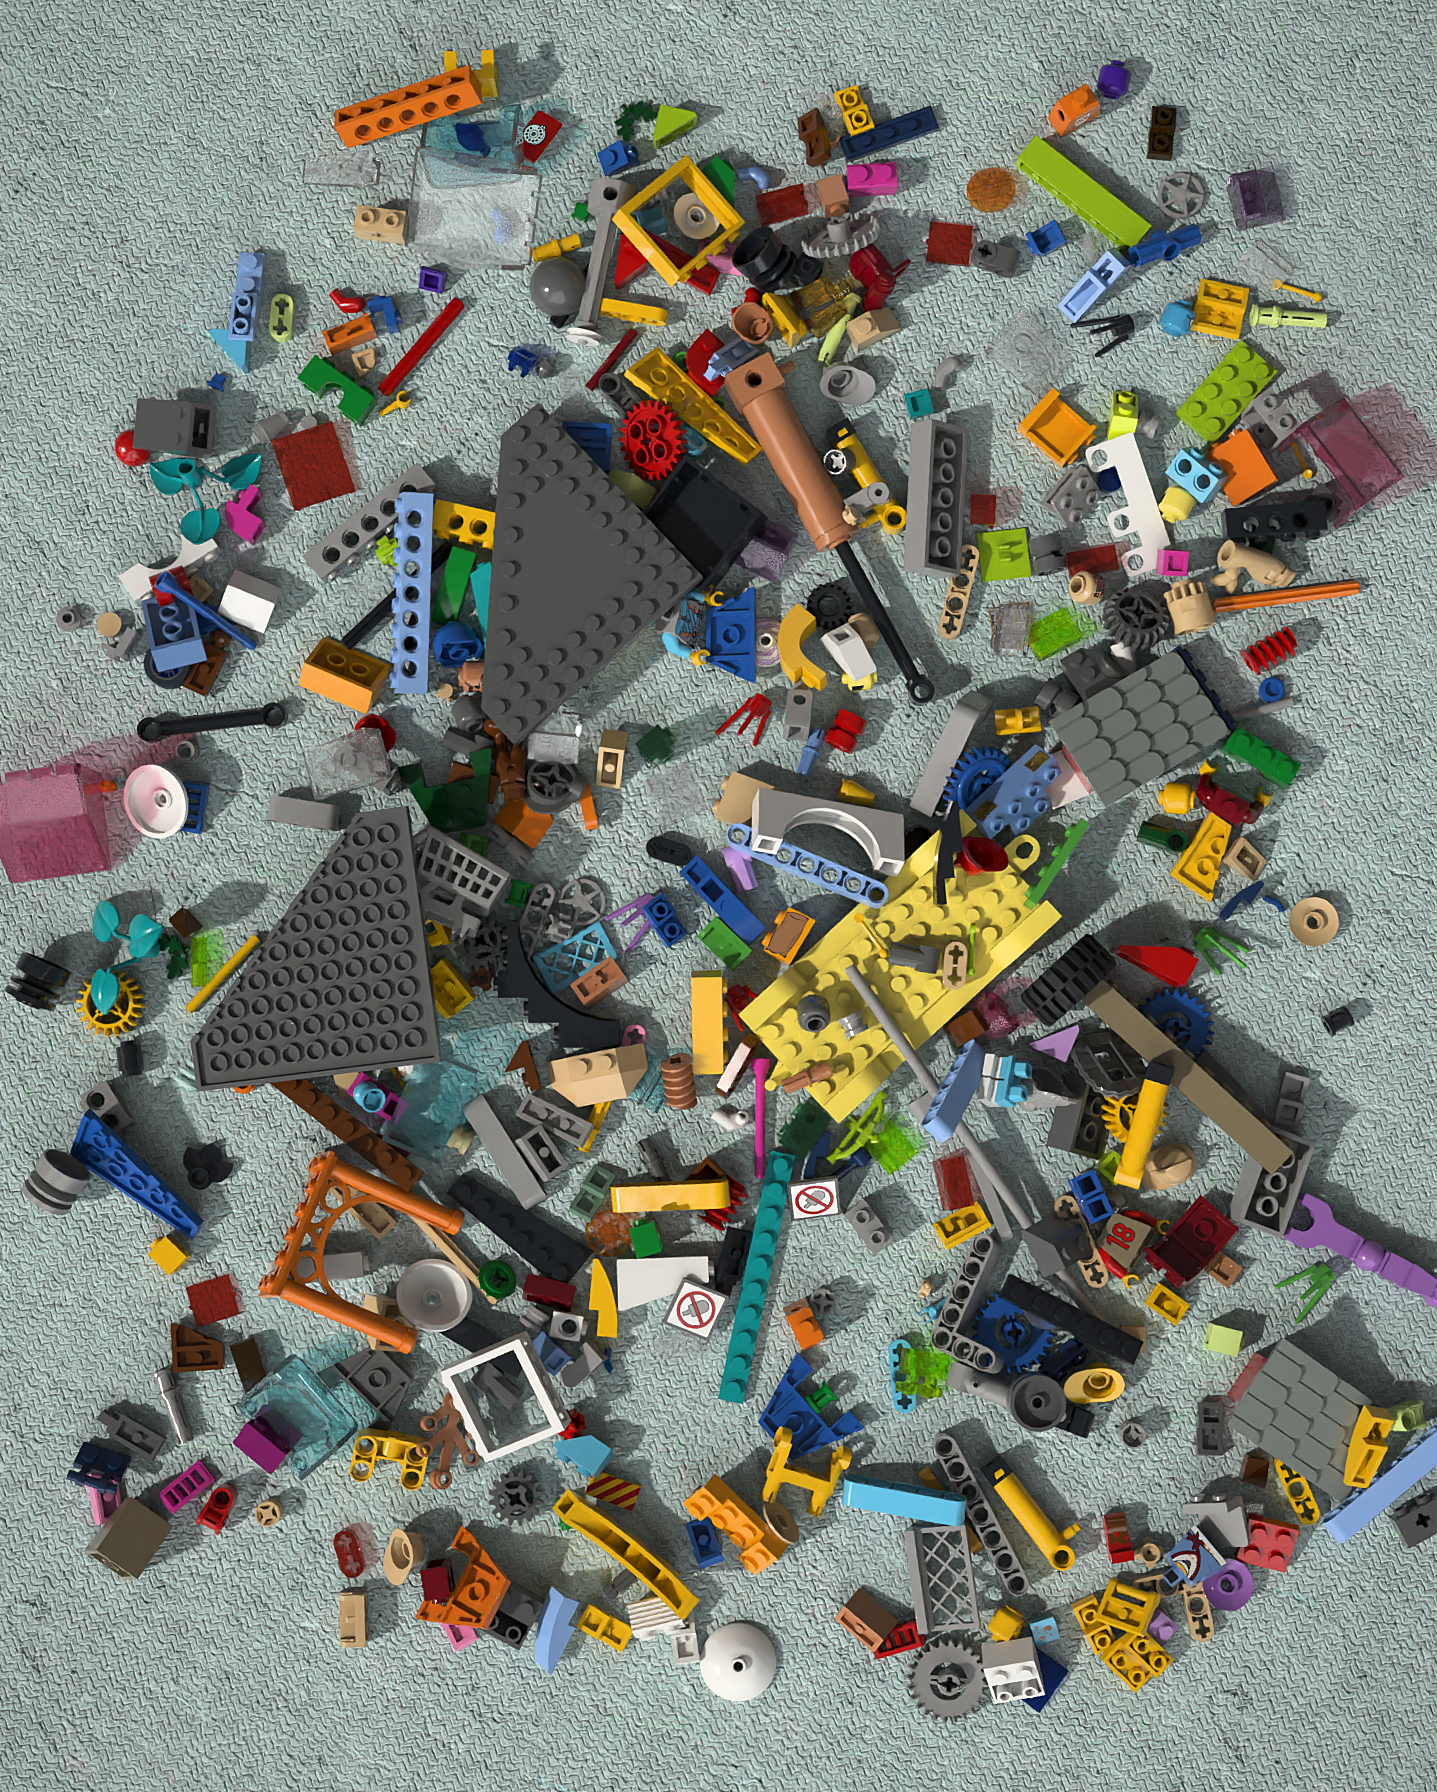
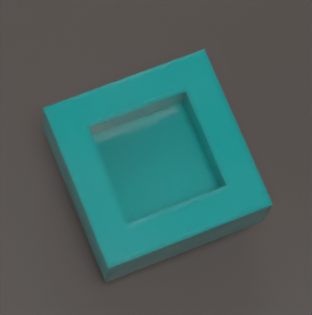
M928 388L904 394L903 398L910 420L934 414Z

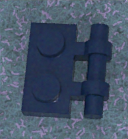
M83 1441L73 1464V1468L80 1469V1471L69 1470L66 1479L75 1482V1485L80 1487L86 1485L97 1489L99 1493L105 1494L107 1492L116 1495L119 1485L111 1483V1481L114 1480L122 1483L131 1464L132 1456ZM90 1473H92L95 1475L102 1476V1478L98 1479L89 1475Z

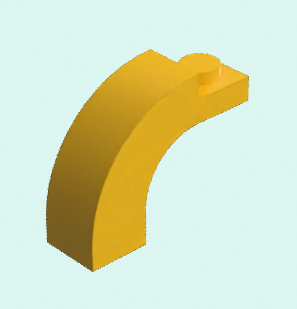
M797 603L786 614L779 628L778 651L780 663L784 672L793 683H796L802 677L803 682L810 688L815 687L821 692L827 686V674L808 660L801 651L804 641L816 630V617Z

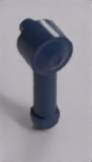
M860 1147L851 1154V1160L829 1176H837L839 1181L854 1169L866 1167L873 1157L865 1147Z

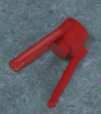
M756 693L753 698L749 697L745 704L715 731V735H719L748 708L747 712L749 715L737 731V735L740 736L754 717L760 719L762 716L752 743L753 746H756L766 721L772 713L769 710L772 702L759 693Z
M737 984L727 990L724 1001L727 1002L739 1030L744 1031V1026L736 1009L743 1011L750 1004V997L756 999L759 995L751 991L747 985L742 987Z

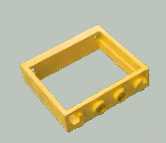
M687 155L682 157L623 205L612 218L614 223L671 287L677 282L681 284L686 282L693 275L691 271L694 268L700 270L708 263V256L713 254L715 257L726 247L724 245L726 241L729 240L731 243L741 235L739 232L740 228L745 224L740 215ZM681 177L723 225L726 231L678 270L634 220L632 215Z

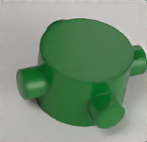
M577 202L574 213L571 214L572 218L586 223L589 217L587 206Z

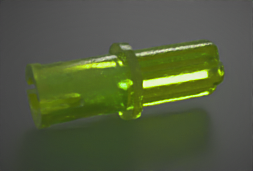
M192 937V959L189 960V963H192L191 985L193 987H205L207 985V964L210 963V960H207L208 938L198 937L197 939V937Z

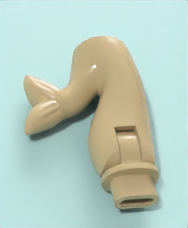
M1228 540L1220 548L1217 556L1218 564L1226 570L1211 577L1209 582L1216 586H1224L1225 591L1229 595H1233L1241 567H1245L1254 580L1275 587L1279 585L1286 587L1295 577L1296 572L1290 569L1287 563L1282 562L1267 552Z

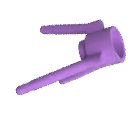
M650 893L644 897L641 895L635 901L606 916L604 920L609 921L635 907L636 911L624 920L621 926L625 927L639 915L645 919L646 916L642 907L654 897ZM648 919L625 950L626 954L632 951L650 926Z

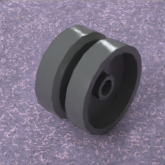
M1029 1371L1020 1374L1011 1382L1006 1393V1404L1009 1413L1020 1426L1029 1431L1043 1432L1052 1429L1061 1421L1066 1411V1398L1063 1389L1053 1378L1042 1372ZM1039 1398L1041 1400L1040 1403H1035V1406H1033V1400Z

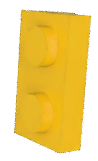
M447 958L439 961L431 969L436 1010L446 1019L458 1014L477 997Z

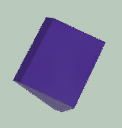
M421 266L419 288L443 294L448 273Z

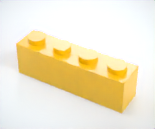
M722 970L691 971L693 1074H723V1066L728 1065V1050H723V1042H728V1026H723L722 1017H728L727 1002H722V993H727V978H722Z

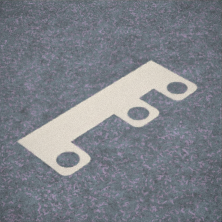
M1133 432L1089 447L1085 455L1093 472H1099L1116 466L1129 506L1111 512L1108 515V522L1115 537L1138 531L1142 546L1125 552L1121 557L1126 574L1129 577H1134L1156 569L1158 549H1172ZM1099 449L1107 454V461L1101 466L1095 465L1092 462L1093 452ZM1120 514H1124L1129 518L1130 523L1125 530H1118L1114 526V519ZM1137 554L1142 557L1143 566L1139 570H1131L1128 567L1127 562L1131 555Z

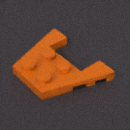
M461 1526L451 1547L470 1557L447 1605L444 1606L441 1603L432 1604V1600H423L415 1618L428 1622L488 1629L511 1584V1580L468 1528Z

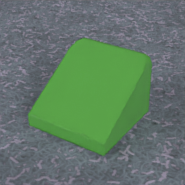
M469 833L460 834V843L486 858L490 842L489 838ZM457 853V858L465 859L464 856Z

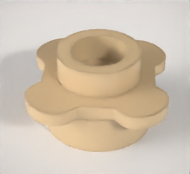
M1144 1537L1140 1547L1134 1550V1557L1144 1561L1148 1568L1154 1567L1160 1556L1164 1554V1548L1153 1543L1150 1537ZM1147 1550H1151V1554L1148 1555L1146 1553Z

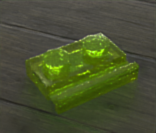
M1065 607L1021 630V635L1025 638L1038 663L1082 640L1080 631L1067 614Z
M886 1114L882 1116L877 1130L873 1133L874 1136L876 1134L879 1136L880 1142L871 1143L869 1138L864 1144L889 1176L918 1153Z

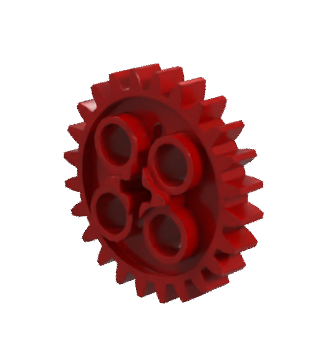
M657 399L640 401V404L633 405V410L627 411L629 418L622 419L626 427L620 428V431L624 433V437L619 438V441L624 442L625 445L620 448V451H626L627 453L623 458L624 461H631L628 468H636L635 475H642L643 480L649 479L650 481L666 480L683 458L681 454L688 453L683 447V444L688 443V440L683 438L687 430L680 427L684 420H677L679 412H672V405H665V401H657Z

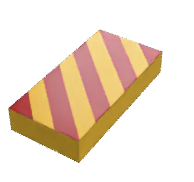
M601 1472L597 1479L591 1476L585 1494L633 1511L641 1485Z

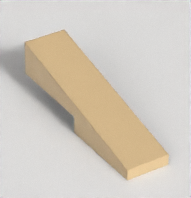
M324 1149L320 1154L325 1153V1152H328V1151H327L326 1149ZM347 1186L350 1200L367 1195ZM337 1187L330 1188L329 1191L343 1204L340 1189ZM363 1202L348 1209L379 1240L398 1223L378 1202Z

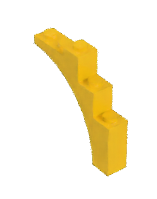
M569 1488L552 1508L564 1523L589 1538L637 1576L677 1617L684 1620L700 1600L680 1578L681 1575L669 1561L649 1550L638 1536L619 1526L607 1511Z

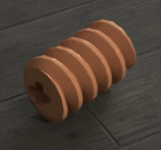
M687 1053L674 1054L660 1065L663 1071L661 1075L664 1079L665 1102L667 1105L681 1110L691 1109L697 1105L694 1074L692 1072L693 1065L691 1063L692 1058Z

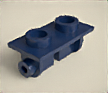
M1070 1338L1058 1348L1063 1355L1062 1358L1059 1359L1053 1352L1041 1361V1366L1038 1369L1044 1374L1048 1373V1376L1059 1382L1068 1374L1066 1371L1074 1365L1075 1367L1081 1365L1087 1359L1086 1355L1089 1354V1351L1085 1345L1080 1348L1083 1343L1079 1338Z

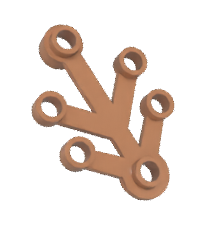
M450 1391L444 1396L443 1405L431 1415L424 1416L420 1422L421 1428L424 1431H434L438 1426V1421L447 1416L446 1425L426 1441H421L416 1446V1453L419 1456L429 1457L433 1453L434 1447L443 1441L439 1468L433 1470L429 1477L431 1486L441 1490L447 1489L452 1483V1475L449 1472L454 1444L462 1455V1462L465 1465H475L479 1461L478 1452L470 1449L457 1428L458 1418L463 1425L464 1419L460 1411L455 1408ZM428 1419L432 1421L430 1428L426 1425ZM466 1430L467 1437L474 1440L471 1433ZM424 1444L428 1448L425 1454L422 1452V1447ZM470 1453L473 1455V1460L471 1462L468 1461V1455ZM443 1474L446 1477L444 1484H442L440 1480Z

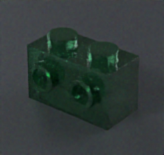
M657 724L635 743L636 750L653 769L660 762L663 765L666 764L674 756L675 737L666 726L662 729Z
M807 1100L804 1104L798 1103L791 1113L795 1116L790 1124L785 1122L777 1133L780 1137L778 1142L802 1159H804L832 1119Z

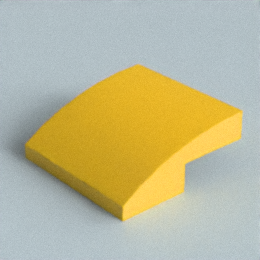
M1201 278L1193 310L1196 313V318L1190 330L1238 340L1249 289Z

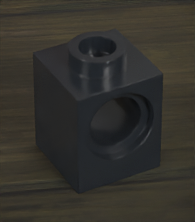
M802 252L790 281L811 293L823 273L824 263Z

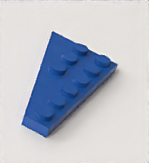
M89 1108L83 1115L69 1155L75 1157L90 1171L193 1240L204 1220Z

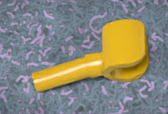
M400 391L397 394L396 401L379 411L380 416L383 417L397 408L407 409L411 404V399L407 402L400 401V398L407 395V391Z

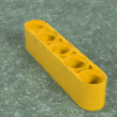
M727 1179L622 1183L610 1186L613 1212L718 1209L731 1206Z

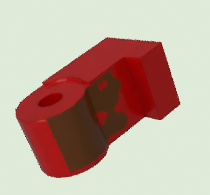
M1124 1512L1104 1514L1102 1518L1108 1560L1112 1564L1135 1560Z

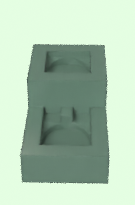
M594 1164L583 1181L582 1188L569 1206V1212L591 1223L609 1193L610 1186L613 1185L617 1175Z

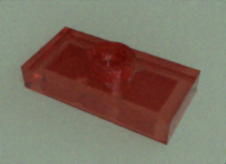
M1115 545L1065 554L1069 579L1080 571L1099 574L1119 570Z

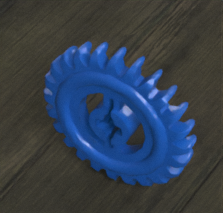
M982 745L980 747L982 752L977 748H972L974 756L964 752L966 762L956 759L960 769L950 767L955 773V777L946 776V779L952 785L943 786V788L951 794L943 795V798L948 802L958 800L959 811L961 809L965 810L993 784V781L995 782L1013 765L1010 762V757L1004 754L1003 750L996 749L993 746L987 748ZM988 770L985 774L980 773L981 771Z
M1166 988L1163 997L1156 991L1154 993L1155 1000L1146 997L1148 1006L1139 1005L1143 1016L1148 1013L1156 1021L1161 1014L1167 1011H1177L1187 1017L1190 1026H1186L1185 1022L1180 1018H1169L1155 1026L1156 1028L1169 1027L1174 1025L1175 1022V1027L1189 1030V1032L1179 1031L1174 1033V1037L1177 1040L1185 1035H1190L1189 1039L1178 1047L1181 1050L1187 1048L1197 1057L1198 1052L1201 1053L1205 1049L1203 1045H1212V1042L1206 1037L1215 1034V1032L1207 1029L1214 1022L1206 1021L1205 1018L1211 1012L1201 1011L1206 1003L1196 1005L1197 995L1189 1000V991H1185L1180 996L1179 989L1176 988L1171 995L1169 989ZM1159 1029L1162 1033H1164L1167 1030L1173 1036V1031H1169V1029Z
M994 1293L995 1301L993 1302L986 1298L988 1307L979 1306L983 1314L974 1315L979 1324L971 1326L972 1329L978 1331L977 1334L972 1336V1339L980 1340L979 1343L998 1351L1003 1356L1004 1365H1006L1009 1373L1012 1372L1013 1366H1016L1018 1372L1021 1373L1022 1364H1025L1031 1370V1360L1038 1364L1041 1363L1038 1354L1048 1356L1043 1347H1052V1344L1046 1339L1055 1336L1054 1333L1047 1331L1053 1325L998 1298L999 1294ZM1014 1312L1024 1315L1031 1326L1030 1338L1023 1347H1020V1342L1025 1338L1026 1329L1021 1322L1015 1319ZM1004 1314L1006 1321L1002 1324L1001 1334L1010 1342L1011 1349L1001 1346L995 1337V1325ZM1012 1323L1017 1329H1020L1019 1332H1016L1015 1340L1010 1334H1007V1331L1011 1330ZM990 1354V1358L988 1361L989 1365H991L993 1361L992 1356Z

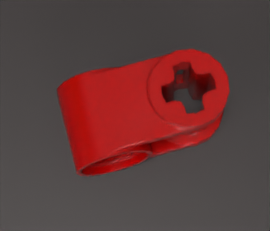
M231 1483L219 1485L212 1492L195 1524H203L214 1530V1534L219 1535L237 1500V1488ZM220 1491L228 1493L229 1502H223L220 1499Z

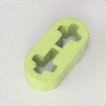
M284 293L274 296L270 310L269 331L278 342L288 341L292 337L294 327L295 304L291 297ZM282 301H286L287 305H289V307L284 308V315H281V310L277 306L281 305ZM283 321V326L287 331H283L282 335H279L275 329H279L280 322Z

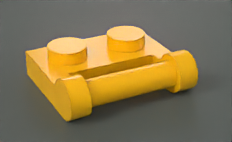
M1112 1577L1095 1618L1099 1622L1144 1637L1155 1608L1160 1603L1161 1595L1154 1591L1149 1593L1123 1584L1121 1580ZM1121 1593L1146 1603L1143 1608L1115 1598V1596Z

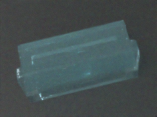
M649 1051L646 1054L649 1068L633 1089L629 1098L658 1113L666 1099L663 1086L664 1079L661 1075L663 1071L660 1068L664 1059Z

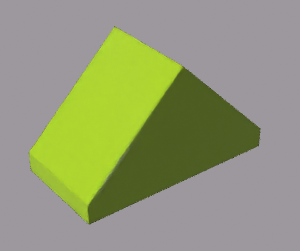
M660 104L653 134L654 148L656 150L696 126L697 115L695 112Z

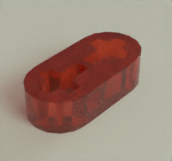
M348 1528L342 1529L334 1537V1549L343 1574L349 1578H356L360 1576L365 1568L364 1556L356 1533ZM344 1534L346 1538L351 1537L352 1539L348 1544L350 1550L348 1552L345 1544L340 1545L339 1543ZM349 1555L352 1556L354 1563L359 1562L360 1564L356 1568V1572L352 1568H347V1565L350 1563Z

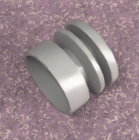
M46 1149L36 1163V1170L30 1172L28 1179L24 1181L22 1191L39 1208L56 1215H65L72 1208V1204L76 1202L77 1194L85 1188L91 1174L88 1168L75 1157L57 1149Z

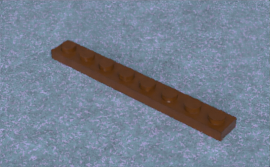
M306 1078L270 1083L407 1193L413 1190L425 1174L424 1171Z

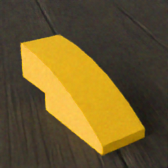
M594 1257L589 1310H599L597 1336L617 1338L618 1311L613 1286L600 1257Z
M1369 1405L1363 1406L1348 1449L1344 1474L1345 1485L1368 1488L1388 1449L1384 1440L1394 1423V1419L1386 1408Z

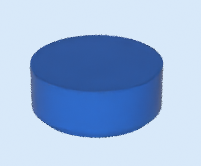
M1276 677L1266 678L1260 683L1258 688L1259 696L1268 703L1278 701L1285 692L1283 682Z

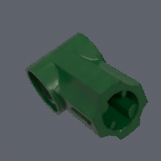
M1142 821L1136 842L1164 850L1171 855H1177L1187 847L1188 837L1181 830H1172ZM1170 837H1178L1182 842L1181 848H1173L1169 843Z

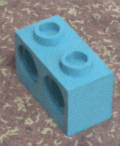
M1189 446L1180 450L1165 473L1197 500L1205 503L1214 498L1229 476L1223 472V468L1219 464L1210 462L1204 457L1205 454L1201 449ZM1187 459L1191 462V471L1186 466ZM1205 475L1210 478L1209 486L1205 483Z

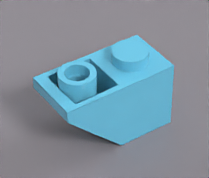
M592 1435L557 1441L553 1445L555 1451H557L555 1456L566 1464L571 1461L577 1465L576 1471L587 1479L590 1475L597 1479L614 1455L611 1448Z

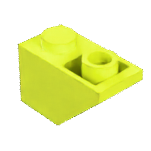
M1113 391L1107 427V441L1133 432L1134 435L1138 421V394H1133L1130 391Z

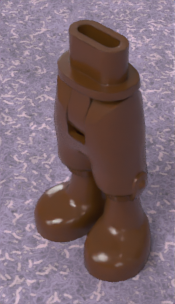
M491 719L484 722V730L493 737L496 744L492 759L495 761L500 790L504 793L505 802L522 801L525 799L524 790L527 789V757L529 752L523 745V740L516 746L512 743V748L509 751L506 735Z

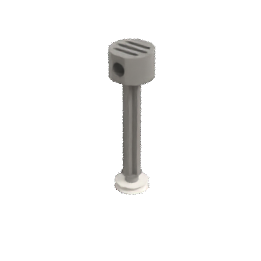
M604 177L593 179L587 211L599 219L586 276L585 291L576 321L578 328H568L569 335L565 336L567 340L579 345L601 346L598 340L602 339V336L593 332V330L597 328V319L617 225L612 218L623 205L638 194L635 186L621 180Z

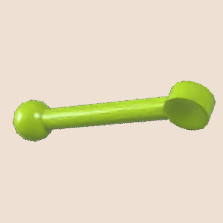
M976 923L970 924L968 967L966 968L968 976L975 974L973 961Z

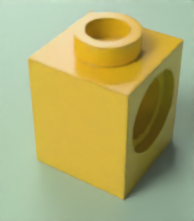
M167 1235L164 1238L159 1236L150 1245L152 1250L148 1253L168 1275L175 1274L192 1256L171 1235Z

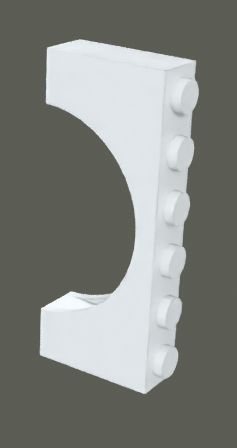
M760 787L752 802L751 850L776 854L782 843L783 835L787 831L802 824L821 823L839 828L854 837L867 852L874 873L897 877L905 862L903 814Z

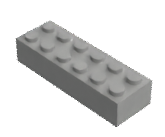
M935 419L911 423L904 571L938 579L960 575L968 429Z

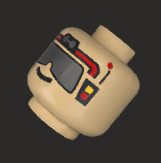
M1080 571L1069 582V595L1077 603L1092 606L1098 604L1105 594V581L1098 574Z

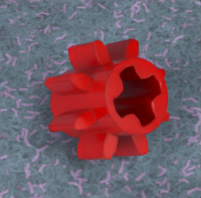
M576 1408L566 1409L571 1422L564 1431L557 1434L564 1437V1440L582 1437L580 1431L586 1429L584 1415L577 1412Z

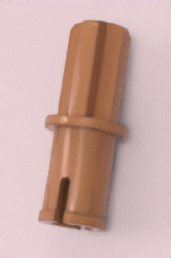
M826 1061L808 1070L804 1068L803 1072L783 1079L782 1086L786 1093H791L808 1085L812 1087L813 1083L833 1075Z

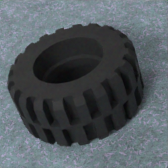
M1085 934L1021 994V1000L1044 1025L1052 1026L1116 966L1115 958L1093 935Z

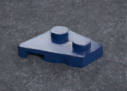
M563 421L562 428L604 472L609 473L612 424Z

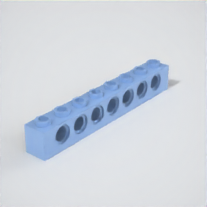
M402 492L399 494V498L395 499V513H399L398 523L394 525V537L398 538V548H394L393 561L397 563V573L393 574L392 580L393 588H396V598L392 599V613H396L395 623L391 625V637L395 638V648H391L390 661L394 663V673H390L389 684L390 688H393V693L424 695L427 694L433 494ZM409 512H413L418 516L419 521L417 525H411L408 522L407 516ZM409 537L415 538L418 543L415 551L407 547V539ZM408 562L414 563L417 567V572L414 576L409 575L406 571ZM408 587H412L416 591V598L413 601L408 600L405 596V591ZM407 612H411L415 616V623L412 626L406 624L404 620ZM406 637H411L415 642V646L411 651L404 647ZM406 662H410L414 666V672L410 676L403 672V665Z

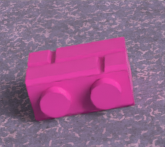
M896 162L847 165L846 189L848 198L896 195L898 186Z

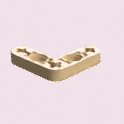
M1166 1571L1138 1576L1130 1582L1129 1586L1139 1588V1583H1143L1146 1587L1152 1586L1150 1580L1154 1579L1155 1589L1157 1593H1160L1161 1598L1182 1594L1191 1635L1200 1642H1207L1213 1637L1214 1625L1209 1602L1203 1592L1202 1582L1190 1588L1183 1581L1180 1582L1182 1588H1179L1177 1583L1170 1590L1164 1591L1160 1589L1159 1583ZM1150 1588V1589H1146V1590H1144V1591L1150 1593L1151 1591H1154V1590H1153L1152 1588ZM1195 1597L1203 1600V1607L1198 1611L1191 1610L1190 1601ZM1206 1614V1617H1201V1620L1208 1629L1204 1631L1205 1635L1201 1636L1199 1632H1196V1629H1199L1198 1619L1194 1618L1192 1620V1616L1200 1617Z

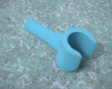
M947 1297L934 1306H926L919 1312V1315L924 1312L930 1314V1319L925 1322L926 1324L938 1317V1312L943 1308Z

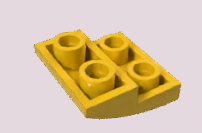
M1127 1632L1099 1656L1135 1693L1152 1675L1158 1678L1174 1661L1147 1632L1144 1637Z

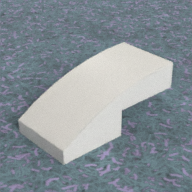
M693 1609L685 1618L686 1627L680 1628L679 1633L670 1635L675 1666L700 1662Z

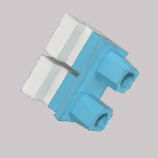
M986 1053L982 1076L984 1077H981L977 1099L988 1107H1016V1102L1027 1101L1028 1088L1020 1085L1021 1078H1030L1033 1067L1027 1062L1019 1061L1014 1056L998 1057L995 1054Z

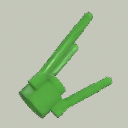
M1205 925L1194 937L1193 940L1197 942L1195 948L1201 952L1217 976L1221 975V971L1205 948L1210 951L1215 946L1242 968H1246L1247 965L1218 941L1221 939L1245 953H1249V949L1220 933L1214 927L1210 928Z
M1323 1263L1318 1267L1313 1264L1307 1270L1275 1285V1288L1279 1289L1307 1275H1311L1308 1279L1312 1286L1300 1296V1300L1304 1301L1316 1289L1318 1291L1296 1318L1295 1322L1297 1324L1308 1314L1323 1293L1331 1287L1330 1283L1336 1279L1333 1272Z

